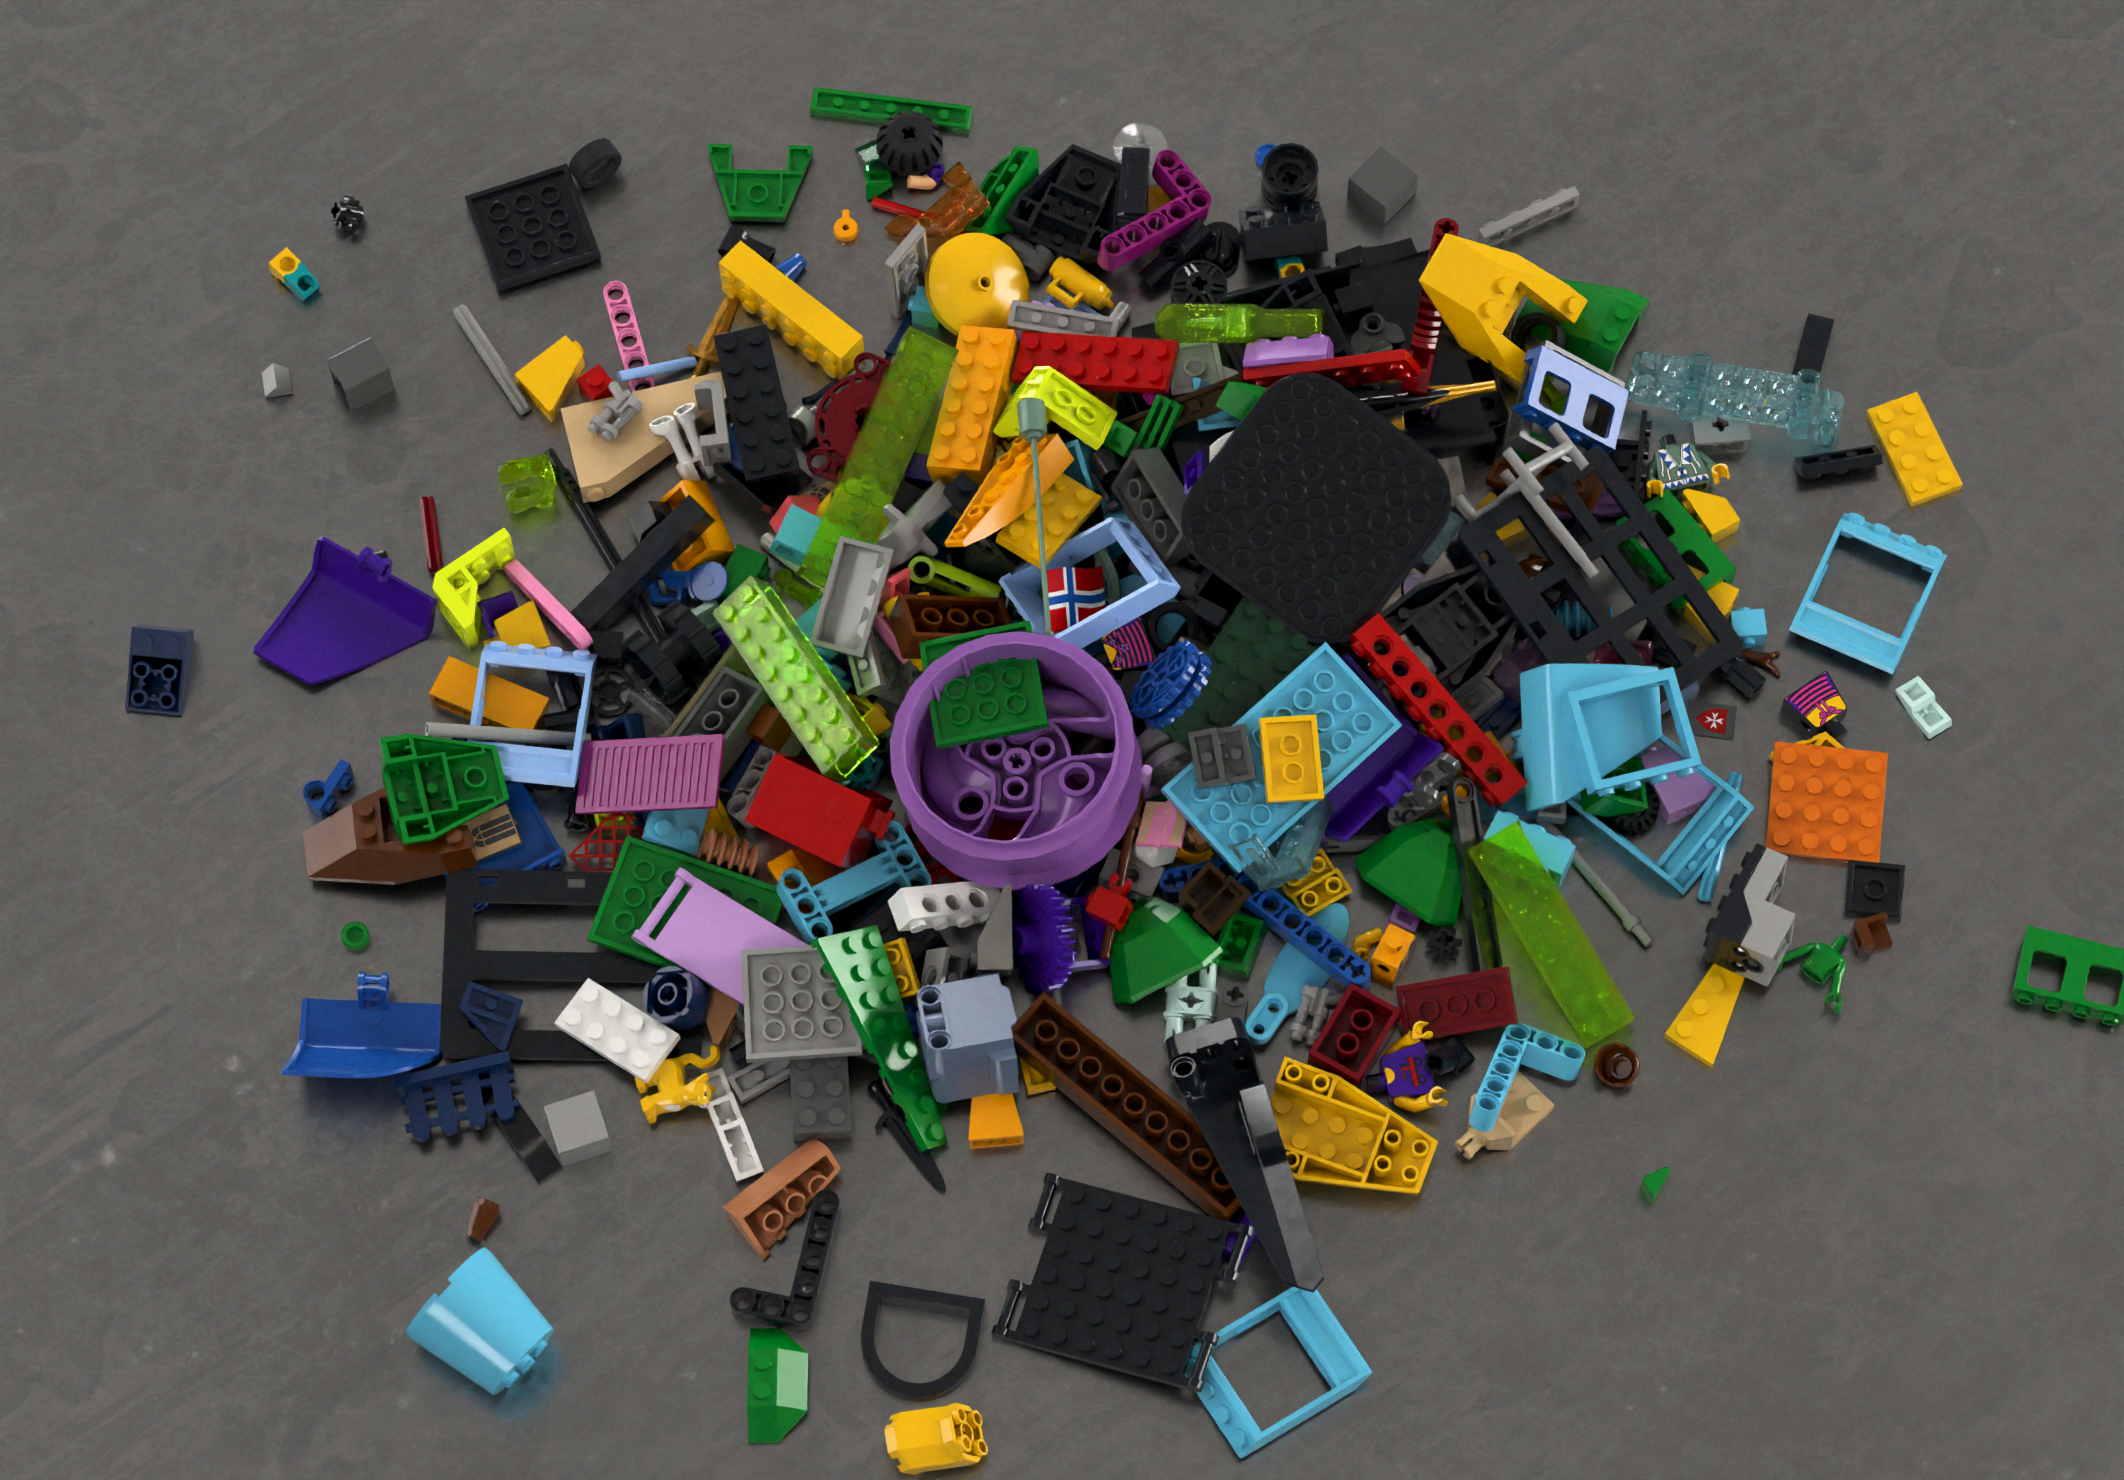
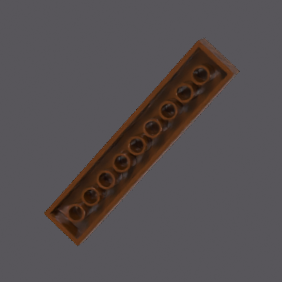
M1043 992L1011 1028L1015 1053L1211 1217L1230 1221L1242 1206L1193 1115Z

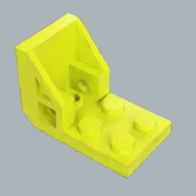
M1036 366L1010 397L992 432L1001 438L1019 436L1017 403L1027 398H1038L1045 402L1046 425L1051 420L1054 421L1061 428L1067 430L1097 451L1103 444L1118 412L1052 367Z
M502 528L435 573L432 588L437 600L438 610L469 650L478 646L480 642L482 616L477 602L482 601V599L477 594L478 585L485 583L491 574L499 569L503 570L504 565L516 558L511 536L505 528Z

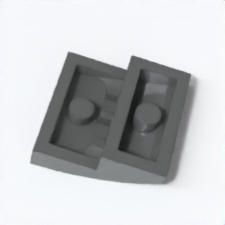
M1245 723L1188 733L1198 789L1228 786L1257 780Z

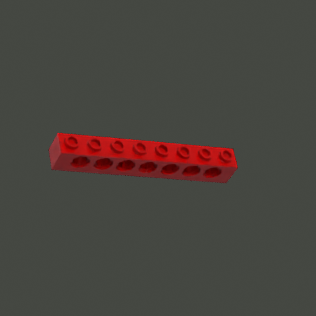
M1379 613L1352 635L1349 641L1352 643L1351 648L1360 658L1364 657L1370 663L1369 668L1377 678L1384 679L1389 685L1388 690L1391 695L1397 700L1401 699L1408 707L1406 709L1408 714L1415 721H1420L1426 727L1425 732L1427 736L1438 741L1445 749L1444 752L1452 755L1459 761L1461 769L1464 771L1462 772L1464 778L1470 779L1482 791L1481 796L1489 806H1495L1498 810L1527 785L1525 779ZM1374 644L1384 645L1387 654H1377L1374 650ZM1392 666H1402L1405 670V676L1395 675ZM1411 687H1420L1424 692V697H1415L1411 692ZM1436 707L1440 709L1443 715L1442 718H1433L1430 714V708ZM1451 728L1457 729L1461 734V740L1451 739L1448 730ZM1467 750H1475L1479 754L1480 760L1478 762L1471 761L1467 756ZM1486 772H1495L1498 776V783L1489 782L1486 778Z

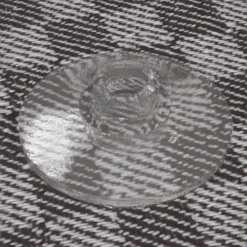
M1134 123L1124 127L1117 134L1114 140V154L1117 161L1121 164L1123 147L1149 148L1150 170H1152L1157 154L1162 150H1167V142L1163 133L1155 126L1146 123ZM1143 141L1145 142V144L1138 145L1136 144V142Z

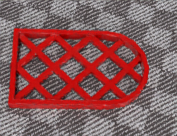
M612 814L601 821L568 856L583 872H613L616 865V857L620 855L616 854V843L625 842V840H616V829H626V837L627 835L630 836V829H638L639 840H642V828L638 827L637 824L636 826H630V820L635 823L636 819L629 814ZM616 817H626V826H616ZM612 818V826H602ZM602 829H612V840H602ZM598 830V840H588ZM588 843H598V854H588ZM602 843H612V854H602ZM584 844V854H575ZM575 857H585V868ZM588 857H599V868H588ZM602 857H613V868H602Z

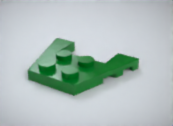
M708 144L709 156L730 221L784 222L813 156V146L788 145L787 170L732 169V144Z

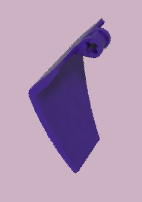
M321 536L316 543L310 573L280 615L255 645L253 653L306 684L314 685L372 665L428 639L434 626L437 600L392 575V560L387 557L381 558L374 554L373 549L365 547L358 556Z
M1344 655L1341 659L1402 726L1327 793L1322 801L1317 802L1312 807L1317 829L1325 836L1345 843L1384 805L1394 808L1401 796L1406 792L1410 793L1414 789L1410 780L1444 749L1438 741L1420 734L1349 655Z

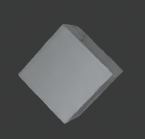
M594 1090L544 1106L562 1166L613 1151Z

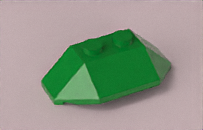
M1016 146L1011 150L1010 155L1004 157L988 172L963 212L964 231L966 233L995 235L1013 232L1005 218L1016 196L1039 176V151L1036 148Z
M750 1328L747 1388L748 1443L775 1444L779 1443L807 1413L808 1353L780 1328Z

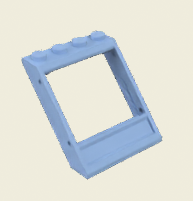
M503 641L486 643L481 653L470 725L481 726L489 667L499 668L500 665L575 673V676H584L585 682L572 751L485 742L476 739H468L467 742L497 746L505 781L574 788L580 774L583 741H585L597 654H590L589 651L583 649L574 650L573 652L562 651L559 647L540 649L534 648L531 644L511 646Z

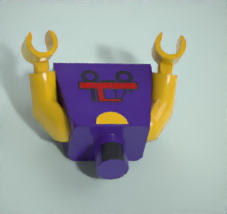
M1425 1021L1416 1022L1413 1026V1031L1399 1038L1384 1052L1379 1063L1380 1073L1365 1076L1369 1093L1385 1090L1389 1104H1395L1398 1108L1413 1113L1432 1108L1435 1104L1441 1107H1445L1448 1104L1446 1099H1439L1441 1094L1447 1093V1090L1439 1086L1435 1087L1432 1074L1424 1067L1426 1050L1424 1042H1420V1038L1428 1040L1433 1036L1432 1031H1426L1422 1034L1423 1027L1428 1025V1022Z

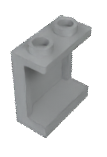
M714 380L702 381L700 384L694 385L698 410L713 409L716 434L700 436L704 466H713L715 462L730 464L732 459L721 381L716 382Z

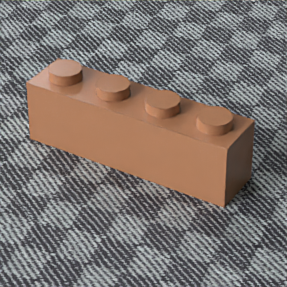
M813 1136L725 1204L723 1208L738 1231L758 1255L765 1260L771 1253L769 1249L777 1240H782L787 1234L786 1229L796 1217L800 1218L806 1211L805 1206L819 1191L824 1190L840 1171L841 1167L829 1148Z

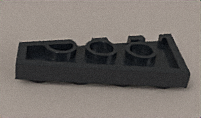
M961 472L945 486L943 494L962 516L980 486ZM1001 528L985 539L992 546L991 551L997 558L1001 557L1006 562V569L1013 575L1027 561L995 542L997 535L1003 529Z

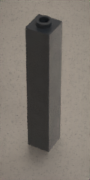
M688 495L570 613L587 632L605 631L715 521L714 518L694 498Z

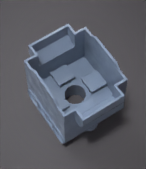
M985 973L978 975L976 978L926 985L920 988L917 992L918 1010L916 1017L926 1075L929 1078L933 1098L940 1103H949L988 1094L1006 1095L1020 1092L1018 1075L1021 1073L1018 1055L1015 1053L1011 1030L1017 1019L1010 989L1001 985L999 973Z

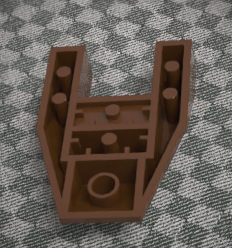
M384 787L348 805L303 832L309 880L396 885L478 867L475 842L468 825L452 829L432 841L403 845L393 826Z

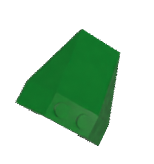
M1559 279L1588 300L1575 324L1558 321L1564 328L1566 335L1564 350L1610 374L1614 368L1617 354L1634 324L1639 323L1650 300L1625 288ZM1527 299L1516 321L1532 312L1547 313L1530 299ZM1539 324L1528 331L1539 343L1545 340L1551 342L1552 331L1547 325Z
M408 733L379 739L384 788L393 826L403 845L432 841L509 800L497 746Z

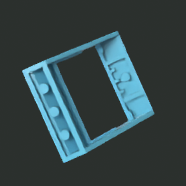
M1844 513L1839 520L1789 631L1893 674L1947 555L1942 554V550L1935 546H1923L1916 543V539L1909 535L1901 534L1900 536L1890 532V528L1883 524L1876 523L1874 525L1864 521L1865 518L1859 514ZM1840 535L1849 539L1852 537L1920 565L1922 570L1932 573L1919 603L1916 602L1900 638L1812 602L1829 565L1827 563Z
M1662 733V736L1657 740L1677 754L1680 760H1685L1682 748ZM1648 746L1639 753H1637L1635 757H1640L1648 748ZM1701 764L1695 771L1713 784L1716 790L1660 859L1655 862L1621 834L1617 835L1594 817L1593 814L1583 812L1580 792L1566 800V803L1583 818L1682 895L1687 892L1755 808L1739 792Z
M1291 1287L1215 1333L1219 1336L1217 1345L1213 1346L1212 1350L1275 1312L1280 1311L1332 1389L1266 1430L1261 1431L1210 1355L1202 1379L1204 1382L1202 1391L1196 1393L1239 1458H1244L1353 1392L1373 1373L1317 1289L1312 1293ZM1198 1343L1193 1347L1185 1372L1187 1378L1192 1375L1202 1343Z

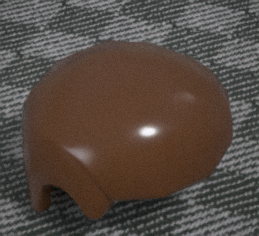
M1612 1042L1602 1046L1597 1052L1594 1068L1601 1081L1607 1085L1622 1088L1635 1081L1639 1075L1640 1061L1636 1052L1630 1047L1618 1042Z

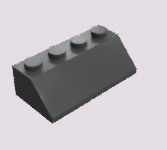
M1160 448L1133 450L1110 489L1130 521L1135 523L1166 568H1169L1191 554L1181 529V511L1185 500L1184 487Z
M724 666L673 737L725 735L721 783L752 740V737L745 730L761 706L767 704L775 708L778 702L766 686Z

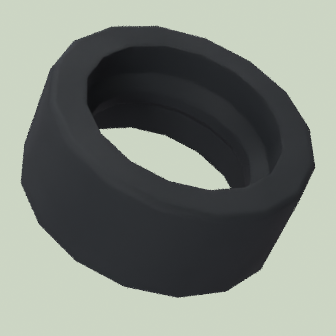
M605 138L596 139L583 146L572 157L568 169L581 187L591 188L609 179L621 165L622 157L610 140Z
M1532 312L1524 315L1516 322L1511 332V342L1526 353L1527 350L1524 344L1528 331L1536 325L1544 324L1552 331L1551 343L1562 349L1565 348L1566 335L1564 328L1556 319L1543 312Z
M1166 602L1159 605L1149 615L1145 630L1152 648L1157 653H1164L1171 646L1164 643L1157 634L1158 620L1168 613L1181 615L1189 626L1187 638L1197 641L1200 634V625L1193 610L1188 605L1181 602Z

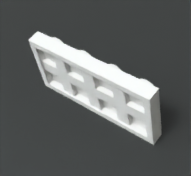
M589 978L554 1022L557 1028L646 1084L681 1039L675 1031Z

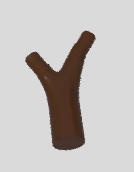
M1748 649L1742 650L1746 661L1759 663L1770 669L1776 677L1781 676L1778 668L1771 662V659L1780 655L1779 651L1765 653Z

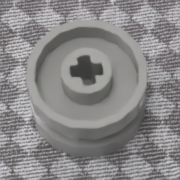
M1174 720L1170 725L1166 723L1161 729L1158 727L1156 729L1149 728L1137 737L1141 747L1142 767L1144 765L1152 767L1151 787L1163 788L1193 761L1188 737L1190 732L1183 721Z

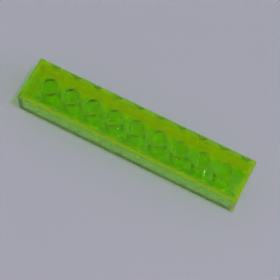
M910 326L905 331L795 575L825 588L840 536L870 544L874 543L885 518L883 508L886 504H891L959 352L958 349Z

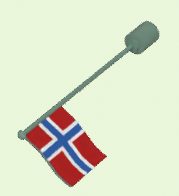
M1027 398L1017 403L1019 436L1026 442L1031 443L1046 631L1043 632V635L1054 636V633L1062 632L1106 608L1103 570L1101 565L1090 569L1062 567L1046 571L1037 442H1040L1047 435L1045 402L1038 398Z

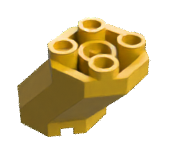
M960 1403L905 1411L891 1415L889 1421H892V1423L886 1425L884 1430L888 1454L892 1459L898 1458L901 1465L897 1467L900 1472L916 1475L927 1471L969 1466L978 1463L980 1458L988 1452L981 1427L983 1424L982 1416L977 1410L972 1411L968 1405Z

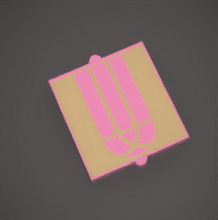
M1169 800L1166 802L1146 801L1136 845L1140 847H1156L1158 850L1162 847L1181 848L1188 821Z

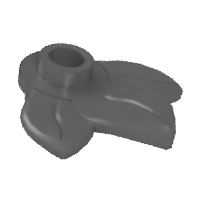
M1368 313L1361 318L1359 330L1352 335L1351 347L1355 355L1393 350L1392 344L1404 342L1405 336L1397 324L1386 322L1378 313ZM1375 325L1377 326V329L1371 330L1368 328V326Z

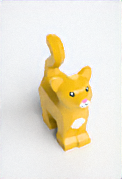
M716 1045L710 1046V1056L708 1058H703L696 1053H688L677 1058L665 1059L647 1084L635 1077L636 1086L640 1094L647 1092L649 1087L658 1085V1093L646 1096L640 1100L642 1110L650 1124L656 1122L657 1115L678 1112L689 1105L701 1108L708 1107L712 1093L716 1091V1087L708 1083V1073H704L689 1084H686L685 1067L690 1063L698 1068H711L715 1066L721 1054Z

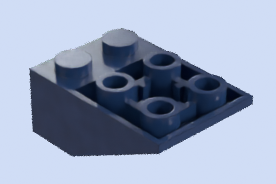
M142 624L132 626L125 710L171 715L182 714L192 659L194 630Z

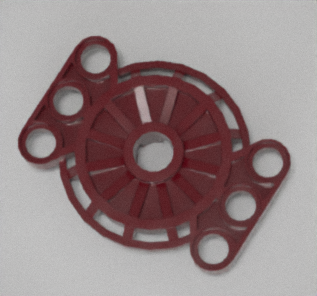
M863 352L854 359L853 364L856 374L838 381L826 392L820 401L815 416V431L821 448L811 450L807 454L806 463L811 473L840 486L861 484L863 478L868 476L874 477L876 479L874 488L880 491L882 484L877 472L885 471L897 465L908 455L915 444L919 432V414L915 401L925 398L929 388L926 378L920 373L875 354ZM863 360H871L874 363L873 369L869 372H862L859 369V364ZM889 370H895L898 372L899 377L895 382L889 383L883 379L884 374ZM856 380H861L860 383L855 384ZM918 380L923 383V389L919 393H912L908 390V386L912 381ZM848 383L850 384V386L841 390L837 395L835 394L840 387ZM830 398L832 401L826 413H822L825 404ZM912 411L915 416L914 426H910L909 414ZM872 416L876 419L877 425L873 424L871 427L863 428L860 431L858 422L861 418ZM820 420L825 422L826 434L823 436L820 433ZM912 434L911 440L907 444L906 448H904L905 444L907 443L909 435ZM822 455L826 457L827 462L822 468L813 467L811 462L815 456ZM839 467H850L852 470L851 475L845 479L837 477L836 472Z

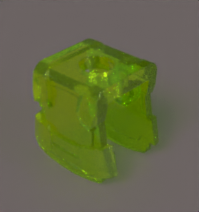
M547 454L508 460V462L502 463L499 466L497 474L500 484L511 485L523 479L539 476L542 482L540 486L515 487L514 490L509 491L505 500L508 512L528 511V508L533 506L543 509L555 503L554 494L557 482Z

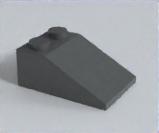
M1005 884L975 948H971V952H969V969H974L975 977L991 972H997L999 977L1009 976L1013 970L1011 884Z

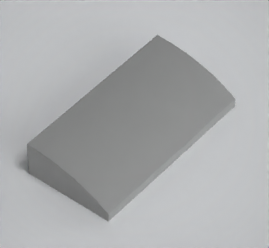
M844 536L839 537L810 638V645L844 655L864 658L893 557V549Z

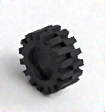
M1649 786L1646 789L1648 809L1638 817H1630L1626 814L1609 816L1608 819H1611L1610 824L1612 827L1617 825L1618 832L1621 833L1623 830H1626V835L1631 836L1632 832H1635L1637 836L1641 835L1642 830L1645 833L1649 831L1650 826L1653 827L1659 812L1658 796L1656 793L1652 794L1653 788Z

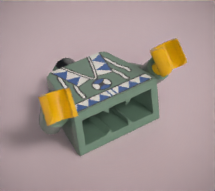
M1668 434L1660 438L1662 450L1654 452L1653 460L1647 464V476L1644 485L1647 490V499L1651 498V494L1660 495L1661 498L1663 497V492L1667 489L1678 499L1681 498L1682 492L1686 489L1700 492L1709 491L1711 477L1714 484L1720 482V477L1730 479L1726 464H1716L1703 452L1696 450L1692 443L1678 445L1675 435Z

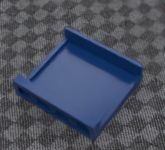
M505 781L509 800L498 806L508 804L514 820H517L519 823L517 829L523 845L479 862L478 867L470 869L555 871L559 869L563 862L567 860L563 847L560 848L523 782ZM479 877L480 886H496L497 878ZM488 903L475 904L474 912L484 909Z

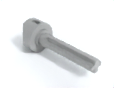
M862 363L859 364V369L862 372L870 371L867 366L864 367ZM855 369L851 371L846 377L855 375ZM856 380L855 384L860 383L861 380ZM848 383L840 387L835 394L837 395L841 390L850 386V384ZM824 396L809 409L796 405L787 414L790 428L797 435L801 447H806L817 436L815 416L819 403ZM830 398L825 404L822 413H826L832 401Z

